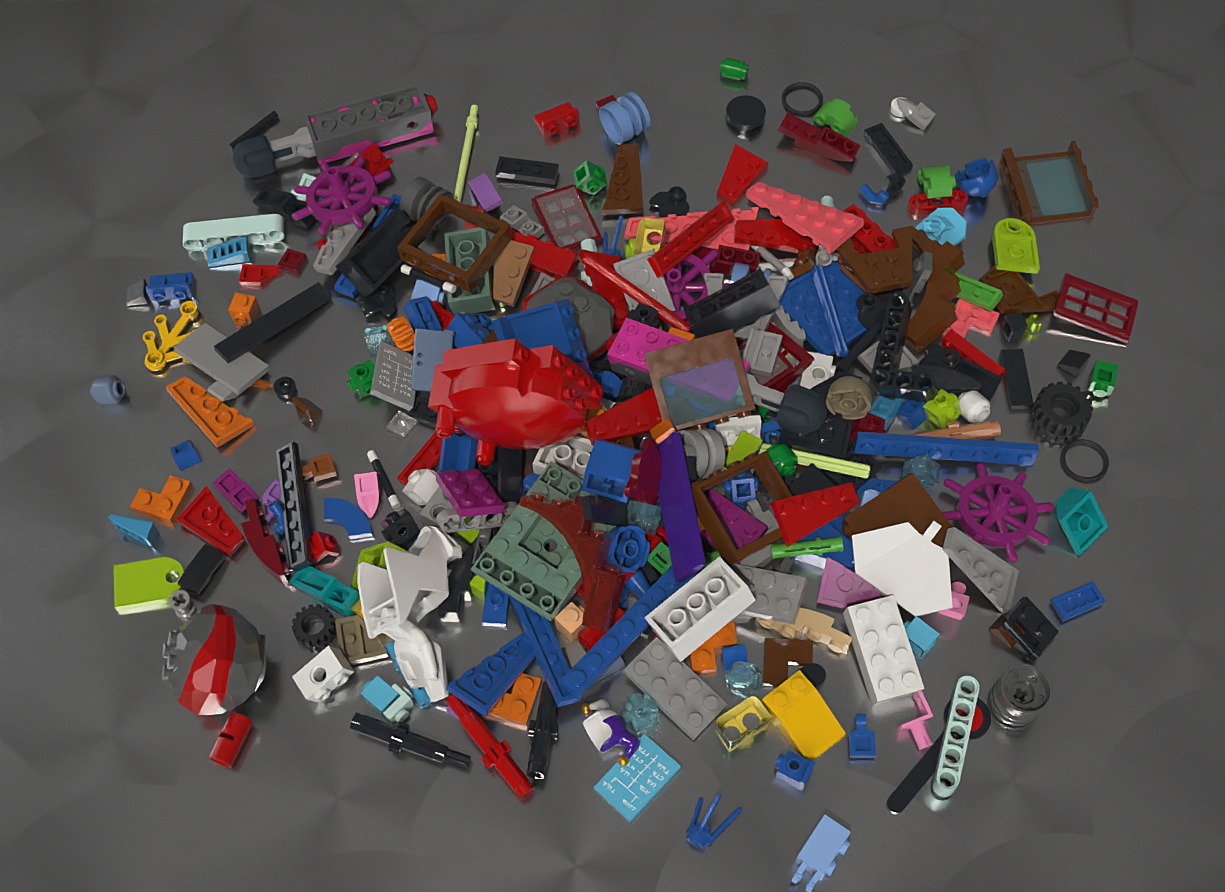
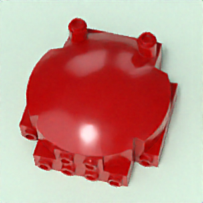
M514 338L444 350L442 364L435 365L428 407L438 413L435 427L438 437L450 438L454 434L455 426L478 441L477 463L488 466L494 461L496 446L511 449H538L555 446L574 439L582 431L583 421L588 420L590 409L600 407L603 390L596 380L554 345L528 349Z

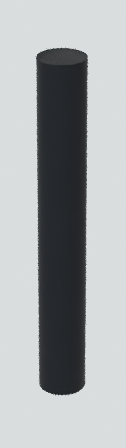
M272 111L228 145L229 148L233 151L238 143L252 138L279 117L278 114Z

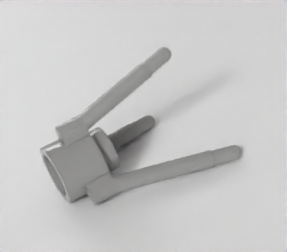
M820 244L816 254L815 265L827 266L831 264L832 260L837 261L840 254L838 252L834 253V251L829 254L825 251V247Z

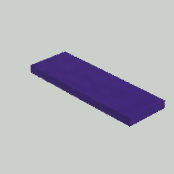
M672 432L657 446L662 461L658 493L675 582H684L704 567L706 561L681 434Z

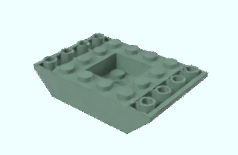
M550 461L477 559L471 571L551 621L567 606L603 555L602 542L604 537L612 528L616 527L585 521L581 499L587 495L605 499L610 498L581 491L582 479ZM552 542L556 544L557 549L553 552H548L544 549L545 544Z

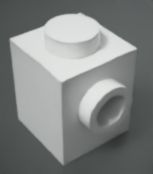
M431 469L415 470L408 477L409 482L402 492L417 505H426L439 487L436 482L437 473Z

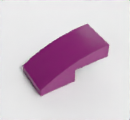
M230 468L212 482L213 486L242 513L247 510L246 500L254 498L256 502L260 499L245 481L243 482Z

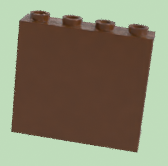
M913 473L845 516L842 521V530L848 538H851L852 535L909 522L923 536L932 522L935 521L941 525V528L931 542L942 548L947 529L953 528V526Z

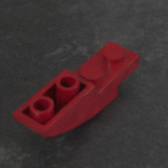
M787 112L777 130L794 139L793 145L833 160L852 162L861 146L826 126L822 131Z
M719 245V249H715L718 251V256L707 267L710 273L732 275L734 265L737 262L750 265V273H752L758 267L761 253ZM700 246L691 254L702 259L713 248Z
M254 498L246 500L245 504L250 521L241 523L246 539L266 571L280 583L287 585L289 584L287 575H290L287 561L283 562L281 555L285 554L282 542H277L274 535H270L267 524L263 525L262 519L265 518L262 506H257Z

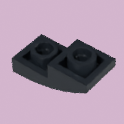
M205 543L180 577L178 585L198 595L211 581L213 572L225 560V553Z

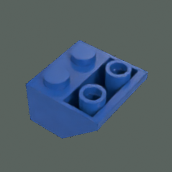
M456 313L446 330L455 332L453 344L457 348L481 344L494 330L491 318L484 313Z
M597 438L585 469L581 491L627 503L630 497L625 496L624 488L630 478L634 454H640L642 450Z

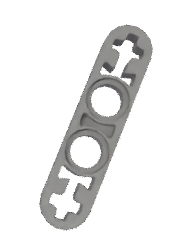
M503 502L505 505L504 513L495 514L489 520H486L487 515L474 516L470 522H465L466 517H459L454 508L444 509L437 515L436 522L445 533L501 527L509 518L508 515L512 514L518 504L516 502Z

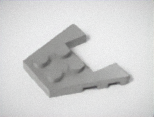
M704 273L708 296L724 288V274ZM768 275V283L778 302H780L789 278L788 276ZM775 311L770 314H764L757 318L755 322L738 328L734 332L736 340H748L751 328L758 332L767 331Z

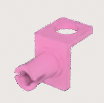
M958 581L952 583L953 608L939 611L940 614L958 620L965 616L970 596L964 595L966 591L965 584Z
M919 690L913 694V698L922 717L902 724L897 730L898 732L906 728L911 730L918 749L922 750L934 744L924 725L926 720L933 717V714L922 690Z

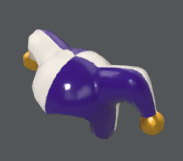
M600 699L590 704L587 702L583 703L581 709L584 713L596 710L593 715L582 723L595 747L601 754L617 745L625 747V753L618 758V764L620 766H627L629 759L639 748V739L626 729L623 717L612 709L608 701Z

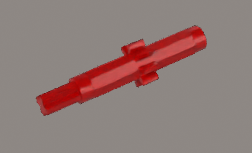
M452 694L446 700V703L460 719L459 722L485 754L482 756L483 763L488 769L494 766L520 799L527 796L535 787L509 755L512 749L505 739L500 743L474 710H471L465 702Z

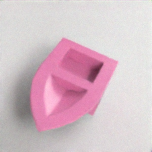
M379 473L356 474L354 478L358 504L363 513L368 518H372L378 506L379 495H381Z

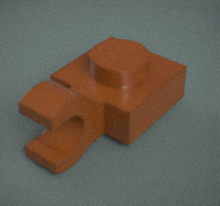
M331 453L309 458L310 464L301 466L303 482L309 480L312 476L315 482L337 476Z

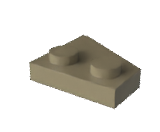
M359 615L335 620L339 649L350 665L389 657L385 647L376 638L370 639L368 637L366 625Z

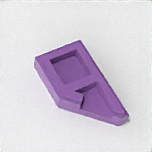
M274 479L262 495L266 520L270 525L276 517L270 511L268 505L277 500L282 506L280 483L277 479Z

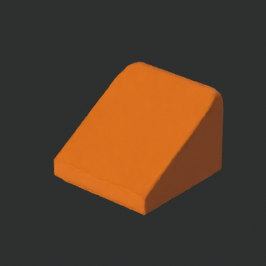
M666 418L652 428L650 433L656 444H660L672 432H677L678 430L671 420Z

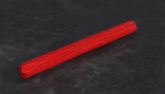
M590 253L584 256L582 263L638 303L654 307L659 311V318L673 328L689 333L691 327L688 322Z

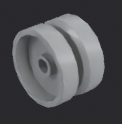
M704 428L677 431L681 434L685 457L694 456L696 480L700 478L709 479L708 475L718 469L722 471L725 463V449L721 437L715 430Z

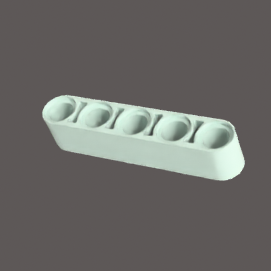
M279 214L191 222L183 226V246L188 250L207 249L240 237H247L249 244L277 242L284 238V218Z
M971 676L961 677L952 693L932 786L934 792L941 797L951 796L960 782L979 693V683ZM960 687L969 688L971 694L964 693ZM956 709L963 710L967 716H959L956 713ZM950 732L959 733L962 739H954ZM945 755L954 756L957 763L948 762ZM940 779H948L952 786H943Z

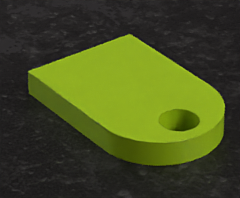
M1006 218L1000 220L992 232L996 269L1037 274L1040 270L1036 236L1033 229L1019 219ZM1009 227H1013V228H1015L1017 231H1013V230H1011Z
M169 557L114 565L115 609L122 611L169 602L168 600L172 593L184 590V588L178 585L179 579L174 583L168 582V579L173 574H179L181 577L185 570L178 561Z

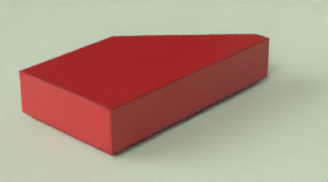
M242 264L239 278L240 286H262L282 272L281 266Z

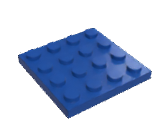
M832 260L831 264L823 266L847 345H849L869 331L859 322V310L856 306L858 297L865 292L840 269L841 266L836 261ZM810 270L787 284L779 304L782 305L784 312L789 314L790 321H797L799 327L804 329L806 340L820 354L832 356L836 351Z

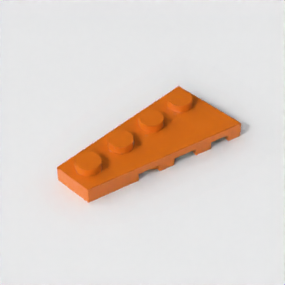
M186 376L166 386L167 392L216 448L254 426L252 419L249 417L245 418L234 407H228L220 399L207 393L206 389Z

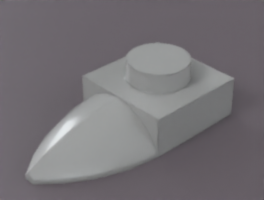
M898 98L896 100L902 113L922 131L936 115L922 102L916 104L907 99Z

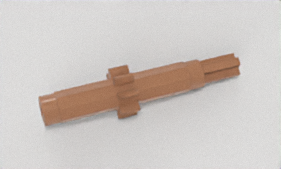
M998 420L959 426L957 421L946 422V428L916 432L908 435L984 440L1001 436V428Z

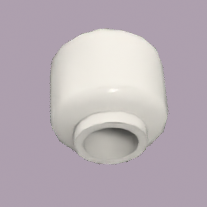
M971 390L959 396L960 415L968 422L980 423L987 419L990 414V402L976 390Z

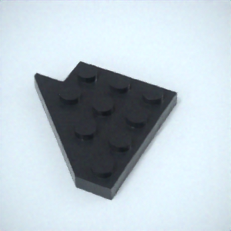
M840 372L810 389L818 393L826 403L830 386L837 379L844 376H854L860 379L863 377ZM827 408L826 420L817 431L799 434L781 428L778 444H786L793 449L845 460L853 420L842 418L843 415L836 412V415H834ZM770 410L766 412L764 419L777 422L778 412Z

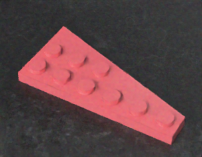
M757 182L746 190V198L761 208H768L770 214L774 217L780 216L784 224L802 236L811 237L815 245H823L825 251L829 254L863 227L864 219L852 213H846L837 210L835 207L820 204L818 201H812L800 195L786 192L783 189L768 186L763 182Z
M752 207L751 210L746 211L733 209L731 213L734 220L701 246L719 249V245L749 250L750 245L734 242L735 224L737 220H757L759 207ZM708 211L687 213V216L670 214L664 218H656L655 216L629 218L624 234L625 239L630 240L637 237L639 222L642 219H659L665 222V245ZM651 232L647 236L651 244L657 245L661 241V235L658 232Z

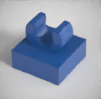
M774 421L761 424L760 436L765 435L764 443L770 444V435H774L778 443L781 427Z

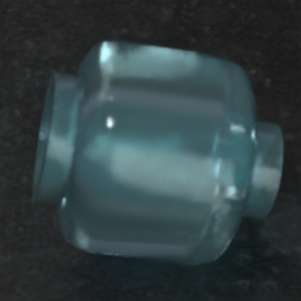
M737 661L732 665L731 669L728 668L726 671L725 682L729 683V688L734 693L752 695L756 690L759 691L762 686L763 673L759 671L756 664Z

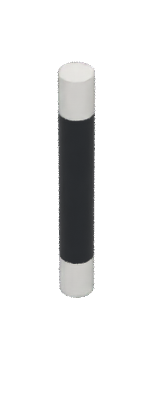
M405 264L401 267L402 273L450 293L456 291V285Z
M375 450L369 451L367 456L374 471L379 473V481L392 508H399L401 506L399 499Z

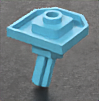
M937 208L915 228L923 230L928 238L937 240L941 246L946 241L954 246L966 238L967 222L954 208Z

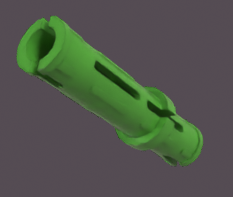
M841 536L827 539L815 537V540L795 542L789 547H786L785 543L771 544L772 559L811 554L822 556V553L842 552L843 540Z

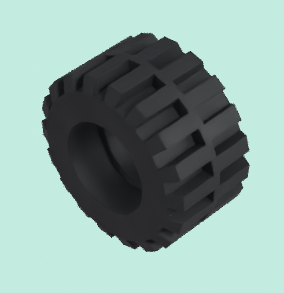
M1057 382L1056 385L1050 383L1047 387H1043L1040 393H1038L1030 413L1032 414L1030 420L1034 422V430H1039L1038 434L1041 437L1045 435L1047 437L1046 440L1051 441L1053 439L1055 443H1061L1062 440L1065 443H1069L1071 439H1078L1084 433L1092 417V401L1087 399L1088 394L1085 391L1081 392L1079 386L1073 387L1072 383L1069 382L1067 384ZM1052 408L1064 409L1071 417L1059 416Z

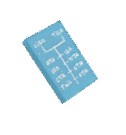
M645 734L639 739V748L629 759L628 765L620 766L617 762L594 786V790L630 823L681 769V766Z

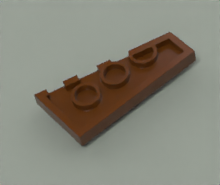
M639 144L618 145L602 215L643 213Z

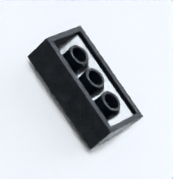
M760 268L686 307L684 312L696 338H701L733 329L735 332L743 325L755 322L762 315L774 312L776 308L780 307V304Z
M496 446L494 461L488 466L478 464L476 459L475 469H480L502 502H516L519 504L522 500V449Z

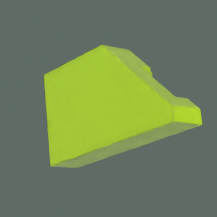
M742 430L725 458L724 467L726 468L737 460L739 463L744 462L746 456L751 453L756 454L763 440Z

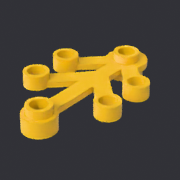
M186 301L180 306L182 316L170 333L167 328L169 325L167 317L165 315L155 317L154 323L159 329L162 345L158 350L155 344L157 342L155 333L147 331L143 334L142 338L148 348V353L145 356V365L149 370H161L167 362L179 358L186 360L174 351L167 352L191 334L179 336L188 322L196 319L199 314V309L195 302Z

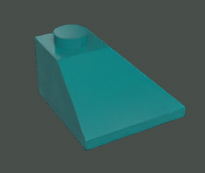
M1070 487L1056 501L1058 521L1075 554L1080 556L1109 526L1092 492L1089 490Z

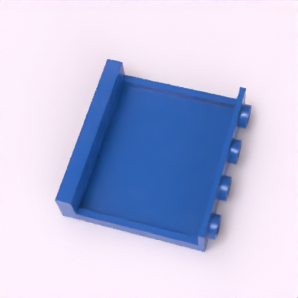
M569 298L492 320L498 341L516 338L528 349L554 345L594 379Z

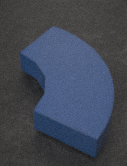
M323 498L326 522H335L343 526L348 532L350 539L373 537L370 523L361 509L342 499Z

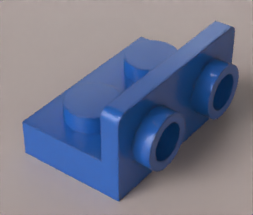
M193 273L150 276V286H146V292L150 300L161 302L164 300L192 298L194 294Z

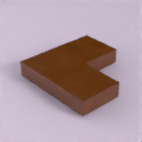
M765 637L763 686L778 687L788 679V665L806 666L813 663V641Z

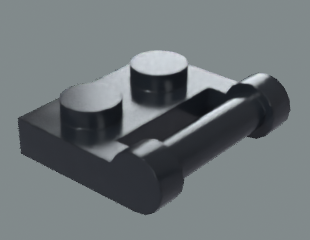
M852 443L847 448L845 460L849 461L853 457L856 458L853 462L870 465L871 471L868 478L843 473L837 475L834 471L825 469L820 471L835 486L852 482L856 492L881 470V464L869 455L855 454L853 451L854 444Z
M1027 596L1022 597L998 625L1003 631H1007L1023 648L1030 661H1035L1039 658L1045 647L1059 633L1056 627ZM1014 621H1015V622L1018 624V626L1029 636V638L1035 643L1034 646H1033V645L1027 640V638L1016 628V626L1014 625Z

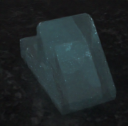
M387 324L365 329V342L368 344L369 354L372 357L377 356L378 346L382 341L390 345L389 334L386 328Z

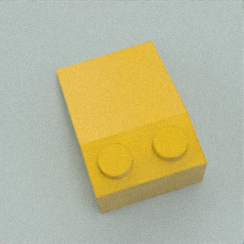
M800 670L766 695L761 701L771 715L770 721L799 755L809 761L817 759L846 735L817 689Z

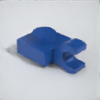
M856 714V717H854L855 731H849L848 733L850 758H875V732L867 731L866 714Z

